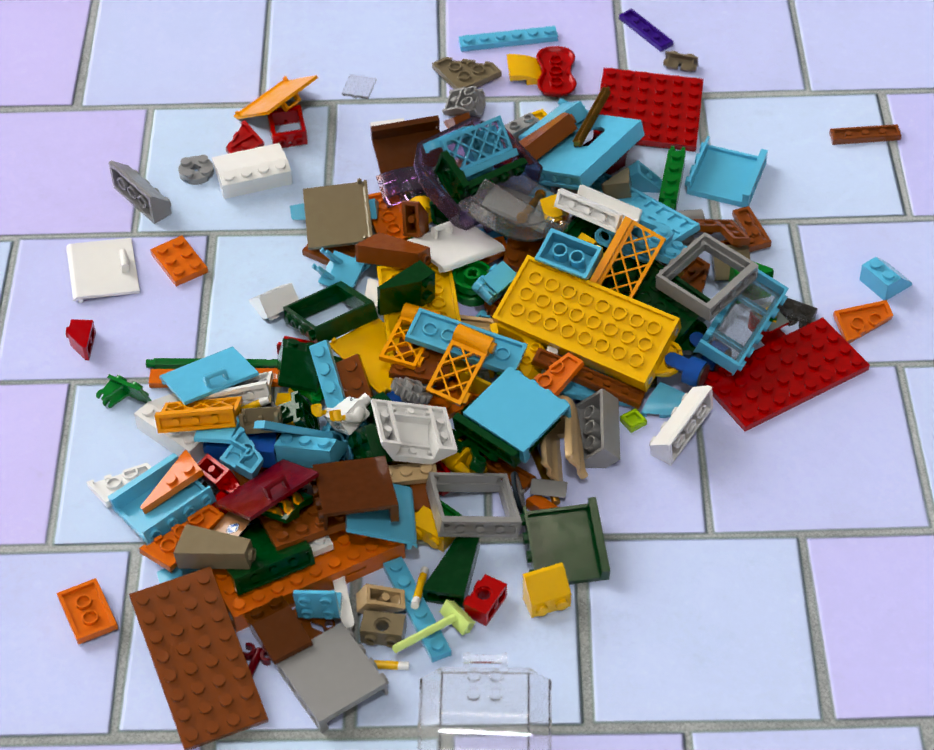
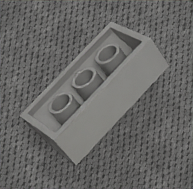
M112 160L109 161L114 189L151 222L155 224L172 214L170 200L164 197L157 188L151 186L147 179H143L138 171L133 170L129 165Z
M602 388L576 404L584 450L585 468H607L620 460L619 400Z

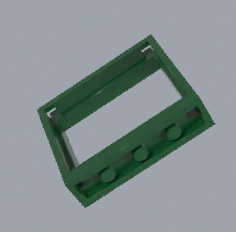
M342 281L283 307L286 324L291 325L295 330H298L303 336L305 335L310 341L315 343L324 340L330 341L334 337L337 338L378 319L374 301ZM339 302H343L353 308V310L318 326H314L304 319Z

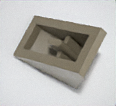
M626 167L602 183V192L616 199L631 197L629 168Z

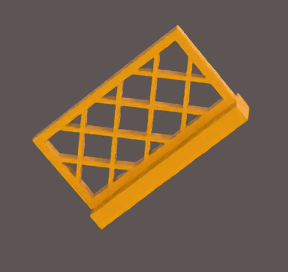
M625 216L590 281L602 285L606 278L613 276L615 287L610 289H616L620 293L619 288L629 286L631 291L629 297L634 298L666 238ZM637 226L642 230L643 237L633 240L631 232ZM655 236L660 239L657 247L649 249L647 238ZM645 240L647 250L637 253L634 242ZM631 243L634 254L624 256L622 248L624 245ZM648 252L649 262L640 266L637 255ZM635 256L638 267L627 269L625 259ZM622 260L625 270L614 273L613 264L616 261ZM638 269L640 278L638 281L631 282L628 272ZM626 273L628 283L618 286L615 276Z
M242 396L203 399L184 405L181 401L167 402L161 412H156L154 415L158 433L236 427V416L243 403Z

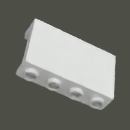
M585 185L579 186L577 194L563 188L558 189L554 207L614 233L617 232L625 216L639 223L642 215L641 209Z

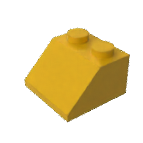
M563 562L523 574V600L531 618L544 616L547 613L564 610L571 606V591Z

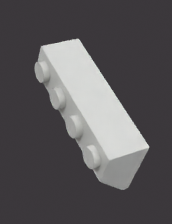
M711 386L692 387L689 393L686 392L684 394L681 404L673 409L670 419L662 424L659 434L651 439L649 446L652 456L669 465L674 463L713 409Z

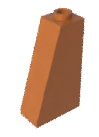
M563 112L514 144L512 147L513 149L517 148L518 158H525L530 165L578 129L575 125L577 123L576 119L572 114Z
M378 232L355 244L356 262L407 269L419 260L427 266L431 264L430 247Z

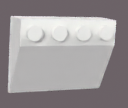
M280 143L212 157L224 199L292 184L291 169Z
M174 393L149 401L134 413L137 429L172 453H175L178 457L183 451L187 450L197 463L206 455L203 450L204 442H194L197 430L158 433L154 415L156 412H161L165 403L180 401Z

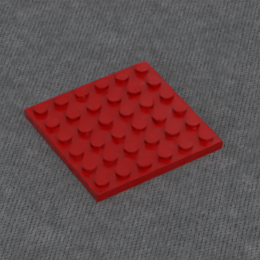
M604 67L600 91L602 87H609L611 93L600 114L641 120L645 136L635 145L669 149L672 145L677 150L686 147V151L696 152L704 79ZM594 130L593 138L601 135L604 131Z

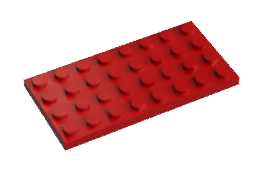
M822 317L754 350L750 358H744L746 364L741 372L737 370L733 376L731 372L723 367H720L717 371L709 372L703 386L709 385L712 387L715 400L746 432L868 371L870 364Z

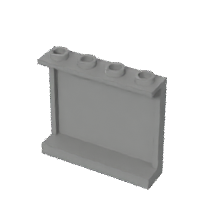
M342 622L311 640L313 645L276 664L279 674L321 734L329 729L328 721L381 690L385 695L388 694L387 685L389 682L384 673L380 674L377 671L378 668L373 658L366 656L364 646L355 641L353 631L350 628L346 629Z

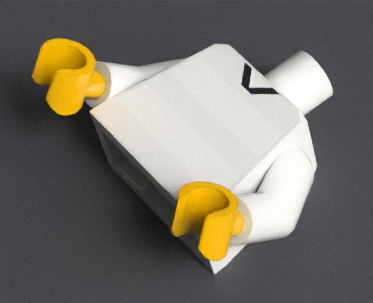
M366 393L359 398L349 396L334 408L326 407L325 410H322V404H312L311 413L316 417L324 415L334 431L351 435L370 415L366 407L371 403V398Z

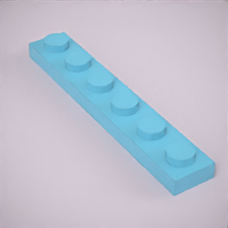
M555 26L458 36L461 52L558 41Z
M402 556L383 563V569L393 588L405 590V611L416 633L436 623L423 596L421 597L419 608H411L416 582ZM441 630L421 640L432 663L452 655V650Z

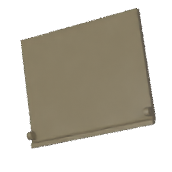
M359 178L354 183L303 189L308 250L355 245L373 235L367 180L362 181Z

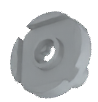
M207 155L182 158L178 168L180 179L188 181L191 185L203 184L214 174L213 163L208 159Z

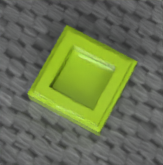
M636 408L620 416L619 421L630 433L647 425V420Z

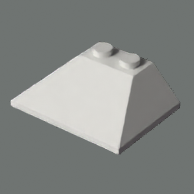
M371 399L381 445L393 461L432 465L457 453L458 449L446 407Z

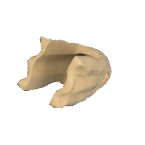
M559 395L557 397L565 399L570 404L571 417L568 418L562 415L560 417L561 421L540 442L541 464L546 468V475L551 480L563 481L560 439L564 438L566 459L576 467L577 475L580 479H585L588 473L585 469L578 411L570 397Z

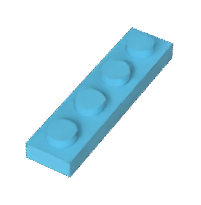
M324 340L309 346L326 406L327 408H334L346 397L328 340Z

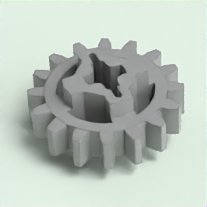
M395 377L390 386L391 391L395 392L394 394L400 396V400L406 403L428 405L433 394L426 392V387L422 385V382L408 377L404 379Z

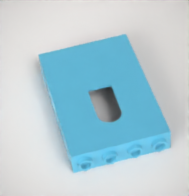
M599 114L590 131L598 130L604 132L590 145L575 147L573 139L582 125L583 119L576 124L578 129L534 163L526 165L525 172L528 182L578 190L580 185L589 187L645 136L641 120Z

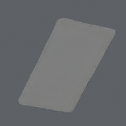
M532 478L530 494L566 497L567 482Z

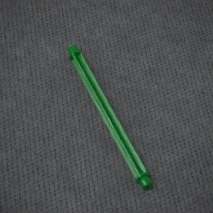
M202 358L146 359V368L177 369ZM246 359L254 368H278V359Z

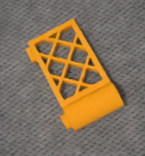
M406 302L398 322L379 355V360L406 366V368L412 370L416 369V367H421L425 360L422 355L427 348L419 347L413 349L412 343L405 341V334L408 329L403 331L401 326L402 324L410 326L419 308L443 315V313ZM403 338L404 342L395 344L394 339ZM402 346H408L410 351L401 353L399 349ZM394 350L397 353V355L392 357L386 355L388 352ZM412 355L415 358L413 363L404 359Z
M459 323L454 330L452 340L425 389L426 392L460 407L462 404L466 405L471 396L469 390L489 354H493L496 350L497 343H495V338ZM453 347L461 349L463 355L452 359L450 353ZM475 355L480 358L478 364L469 366L468 357ZM465 359L467 367L456 370L454 362ZM452 363L454 372L443 375V366ZM469 371L470 379L461 383L458 374ZM456 375L459 384L447 387L445 379ZM443 380L445 389L439 391L432 389L435 382ZM460 388L462 395L457 400L451 397L449 391Z

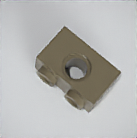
M364 610L360 626L361 643L385 645L392 648L394 644L405 638L407 628L406 614Z

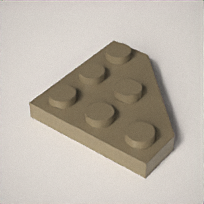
M445 57L432 63V68L453 89L468 88L470 86L477 88L501 77V70L492 62L485 61V64L476 63V60L462 59V61H455L451 57Z

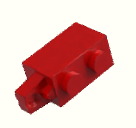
M208 453L197 463L205 474L202 476L203 480L218 492L221 491L229 494L240 487L239 481L233 473Z

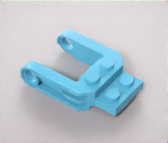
M473 125L459 128L424 143L425 153L440 148V140L471 128ZM491 125L490 130L497 133L496 125ZM478 128L475 136L483 139L485 131ZM489 133L486 141L494 144L496 136ZM464 134L461 139L462 143L468 145L471 137ZM499 138L497 147L504 149L501 139ZM474 139L472 148L479 151L481 142ZM452 141L446 142L447 146L454 143ZM484 145L482 153L490 155L492 148ZM470 151L468 159L474 162L477 154ZM493 166L466 177V179L471 181L491 172ZM443 185L438 186L441 196L448 194Z
M641 215L639 224L666 238L655 260L668 265L671 259H675L685 247H688L680 241L672 240L674 233L668 226ZM600 227L595 232V240L598 244L608 248L616 233ZM637 227L632 230L631 234L643 237L640 228ZM602 231L608 233L609 240H605L602 238ZM655 236L647 238L649 249L657 247L660 239ZM645 240L634 242L637 253L647 250ZM631 243L624 245L622 248L623 255L634 254ZM648 252L637 255L642 263H648L650 260Z

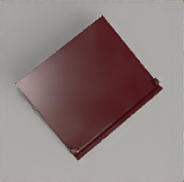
M282 459L215 502L214 505L218 507L220 512L227 510L252 521L320 475L314 470Z

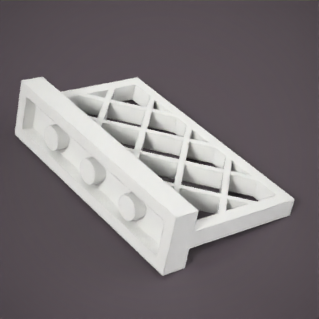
M273 372L259 373L256 377L199 400L242 396V407L266 396L272 399L270 390Z

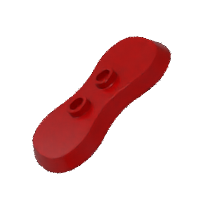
M550 46L540 49L536 55V59L541 66V75L537 81L538 88L543 94L551 97L569 95L576 87V80L571 73L575 54L569 48L561 46Z

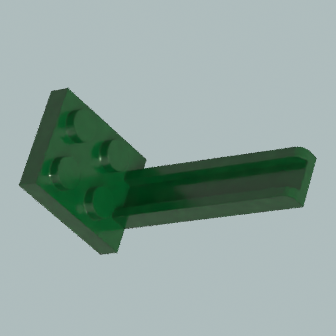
M446 150L440 153L434 173L457 206L463 203L464 198L468 196L473 197L484 189H491L499 182L504 183L513 176H520L524 173L528 162L525 158H520L468 181L465 173L457 166L454 157Z
M298 390L291 393V401L278 405L282 409L283 424L293 421L295 426L320 430L319 417L311 413V406Z

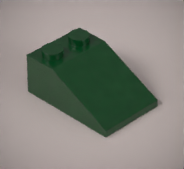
M419 260L377 287L378 314L381 316L401 312L406 302L421 307L432 302L435 299V271Z
M293 338L282 339L278 354V386L316 393L318 376L309 346L315 343L299 342Z

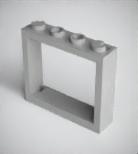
M704 232L697 239L695 238L687 248L685 247L675 259H671L665 268L659 270L655 277L656 288L710 322L758 277L759 265ZM703 251L710 253L740 272L707 303L671 281Z
M429 472L426 491L438 537L518 538L522 521L507 473ZM438 492H498L506 517L445 516Z

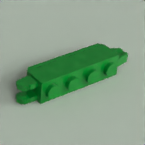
M671 145L667 154L659 202L676 211L685 166L686 147L676 151L675 146Z

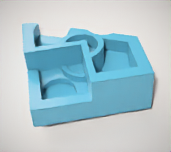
M659 382L644 405L641 414L644 417H647V414H659V418L671 417L673 409L681 404L685 393Z
M240 426L230 439V446L219 460L221 464L251 480L258 475L264 460L255 449L252 440L246 435L244 428Z

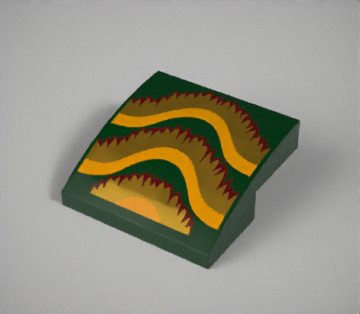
M297 490L261 515L287 524L299 518L300 509L313 503V496Z

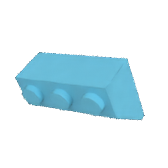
M551 228L534 259L587 280L593 275L602 259L603 250L602 247Z
M282 433L274 444L277 462L285 459L306 468H313V464L338 462L348 447L347 443L337 439Z

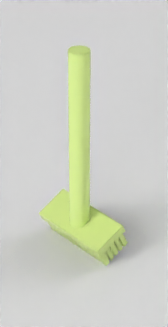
M446 600L439 611L445 618L394 644L392 649L395 653H398L450 624L462 635H465V633H470L476 622L455 601Z

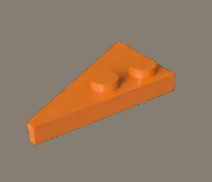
M187 450L183 451L140 506L145 514L205 475Z

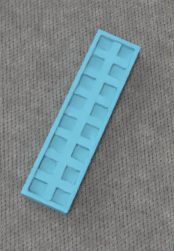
M603 173L589 187L602 192L601 184L613 176ZM631 187V197L618 199L641 209L642 216L668 226L674 233L672 238L674 241L682 242L701 230L698 222Z

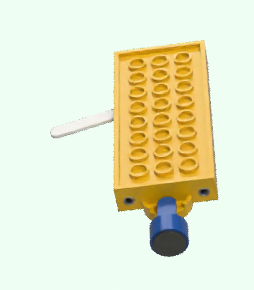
M530 255L526 256L492 316L494 323H500L541 343L551 353L564 356L569 352L583 360L585 366L645 392L648 391L655 376L662 378L671 377L677 372L682 373V383L691 387L702 386L710 370L709 362L695 356L690 358L684 357L681 347L678 343L674 342L682 328L680 318L590 280L581 279L538 262L534 259L535 257Z

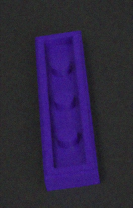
M632 8L619 14L620 21L660 52L673 46V40Z

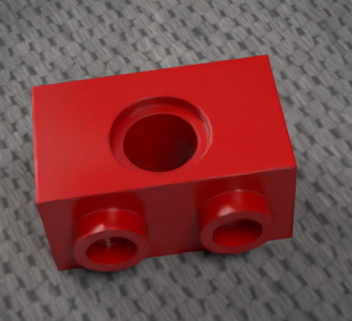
M485 574L481 581L478 580L471 595H467L464 599L463 607L465 613L474 621L487 626L507 597V584Z

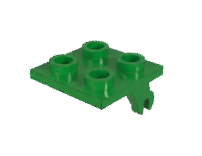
M109 374L107 378L110 381L103 389L98 390L96 393L98 399L103 394L101 400L104 406L110 402L109 408H112L127 396L144 403L152 401L149 398V393L143 390L142 385L137 382L129 383L127 379L120 375L115 377Z

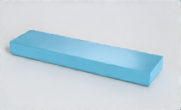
M256 420L254 422L255 429L283 434L333 438L332 432L266 420Z

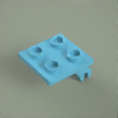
M321 248L320 252L330 261L326 269L319 265L318 267L315 264L312 265V268L321 275L318 283L328 287L342 281L354 289L366 263L356 262V258L334 250L331 253L329 250Z

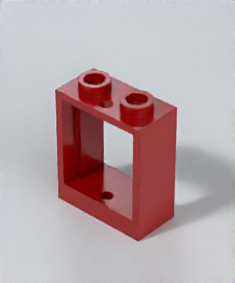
M295 105L287 112L282 107L277 108L267 115L273 144L280 143L282 148L308 144L301 105ZM298 122L300 124V130L279 133L275 131V126Z

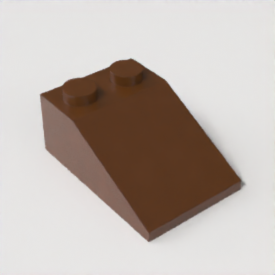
M282 595L245 614L252 635L275 665L313 645L291 606Z

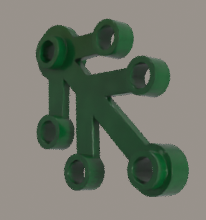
M452 429L458 449L457 452L461 453L463 449L470 448L473 458L469 467L474 472L483 473L487 466L486 458L481 456L479 451L492 461L499 460V457L462 433Z

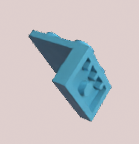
M330 590L293 591L298 618H340L342 592Z

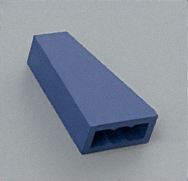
M278 432L246 434L254 443L257 452L263 457L262 467L269 468L277 463L274 444L280 437ZM204 442L203 450L205 454L208 453L220 462L219 458L230 444Z

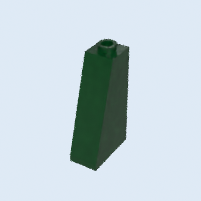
M456 537L423 587V598L426 602L443 605L446 600L455 601L458 606L464 608L463 602L469 592L480 550V537Z

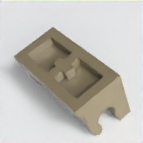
M281 406L244 408L241 410L242 414H239L240 426L244 428L246 434L272 433V431L255 429L254 422L256 420L283 424Z

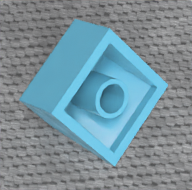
M874 257L862 264L859 280L882 300H888L912 286L910 280L888 262L878 257Z

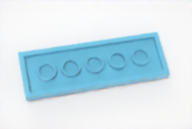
M422 308L418 309L405 335V341L444 354L452 340L455 328L459 323L495 338V343H497L496 350L493 354L487 356L482 367L501 373L509 366L514 370H518L528 345ZM453 347L450 353L451 357L454 358L463 355L461 349ZM474 355L468 357L467 360L468 363L475 365L478 364L480 358Z

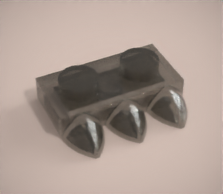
M790 298L786 299L783 306H777L780 309L779 311L789 320L788 326L799 322V329L812 323L818 310L816 307Z

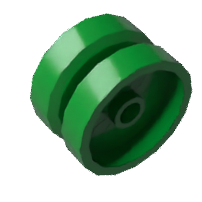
M476 261L453 270L452 274L457 301L460 304L469 307L484 304V300L471 287L481 275L485 276L489 273L490 266L483 261Z

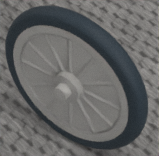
M513 471L511 473L513 495L518 510L522 513L523 506H526L524 498L525 489L522 488L517 472Z

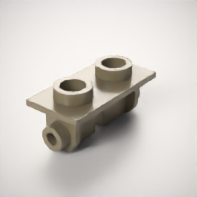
M665 51L666 59H664L663 65L666 68L678 69V65L682 64L681 70L696 71L698 66L697 56L693 54H680L676 51Z

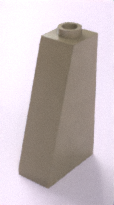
M189 524L185 525L173 552L179 569H204L210 566L211 569H250L252 562L256 559V549L253 548L250 539Z

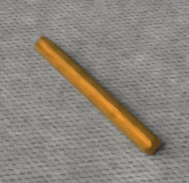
M602 87L573 139L575 147L583 145L611 93L609 87Z

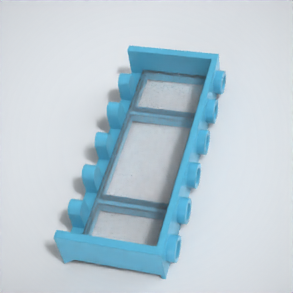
M758 269V277L715 317L693 352L704 355L731 372L732 376L737 370L741 372L746 364L744 358H750L755 350L752 347L753 344L758 345L764 336L761 334L762 330L766 332L772 322L769 319L770 317L774 319L780 309L777 306H783L788 298L785 294L789 288Z

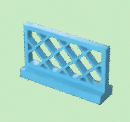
M500 115L439 141L443 151L447 150L454 159L457 157L463 160L459 169L465 173L466 177L519 155L517 148L513 149ZM495 121L499 127L497 133L490 130L492 122ZM478 128L485 131L483 139L475 136ZM489 133L496 136L494 144L486 141ZM464 134L471 137L468 145L461 142ZM499 138L504 140L506 148L501 149L497 147ZM474 139L481 142L479 151L472 148ZM447 141L456 143L454 151L448 149ZM459 145L467 149L464 157L457 154ZM484 145L492 148L490 155L482 153ZM470 151L477 154L474 162L468 159Z

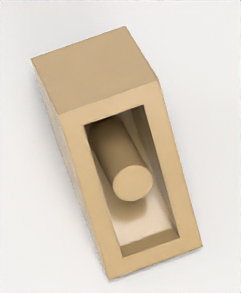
M365 584L356 593V611L360 614H363L364 610L389 613L404 611L405 590Z

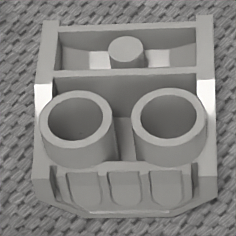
M475 86L449 90V97L442 112L448 116H458L469 112L470 116L482 115L486 105L485 93L483 89H477Z

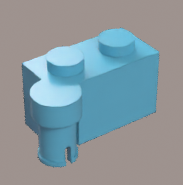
M502 260L498 265L495 263L489 269L488 274L485 276L481 275L472 285L471 289L491 306L506 293L517 273Z

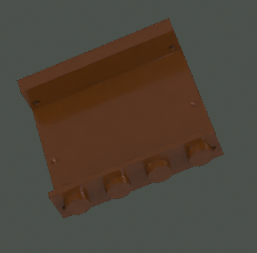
M438 115L370 127L371 140L384 186L403 183L412 174L428 171L437 164L440 153L443 152L442 147L425 153L423 144L441 136Z
M385 456L313 464V470L318 472L320 476L310 483L312 485L313 497L315 498L316 510H318L319 523L323 522L325 531L328 530V517L388 509L390 521H399V505Z

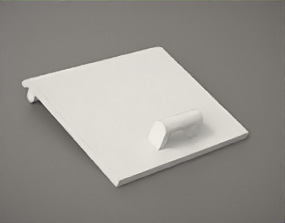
M466 220L452 224L451 221L431 227V232L424 234L422 237H414L407 240L430 247L431 263L438 267L439 273H445L505 251L503 244Z
M131 238L67 245L66 250L73 301L78 300L79 303H83V299L140 293Z

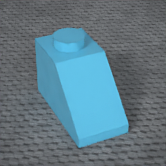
M639 160L628 166L631 176V187L640 192L660 193L662 179Z

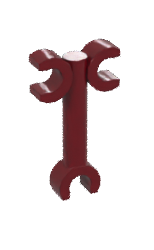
M249 642L245 646L246 650L251 652H243L246 661H250L248 667L253 677L260 660L266 666H270L271 661L270 658H266L268 655L264 649L256 648L253 643Z

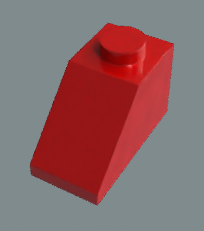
M71 319L69 327H66V338H69L70 346L85 360H89L96 335L93 320Z

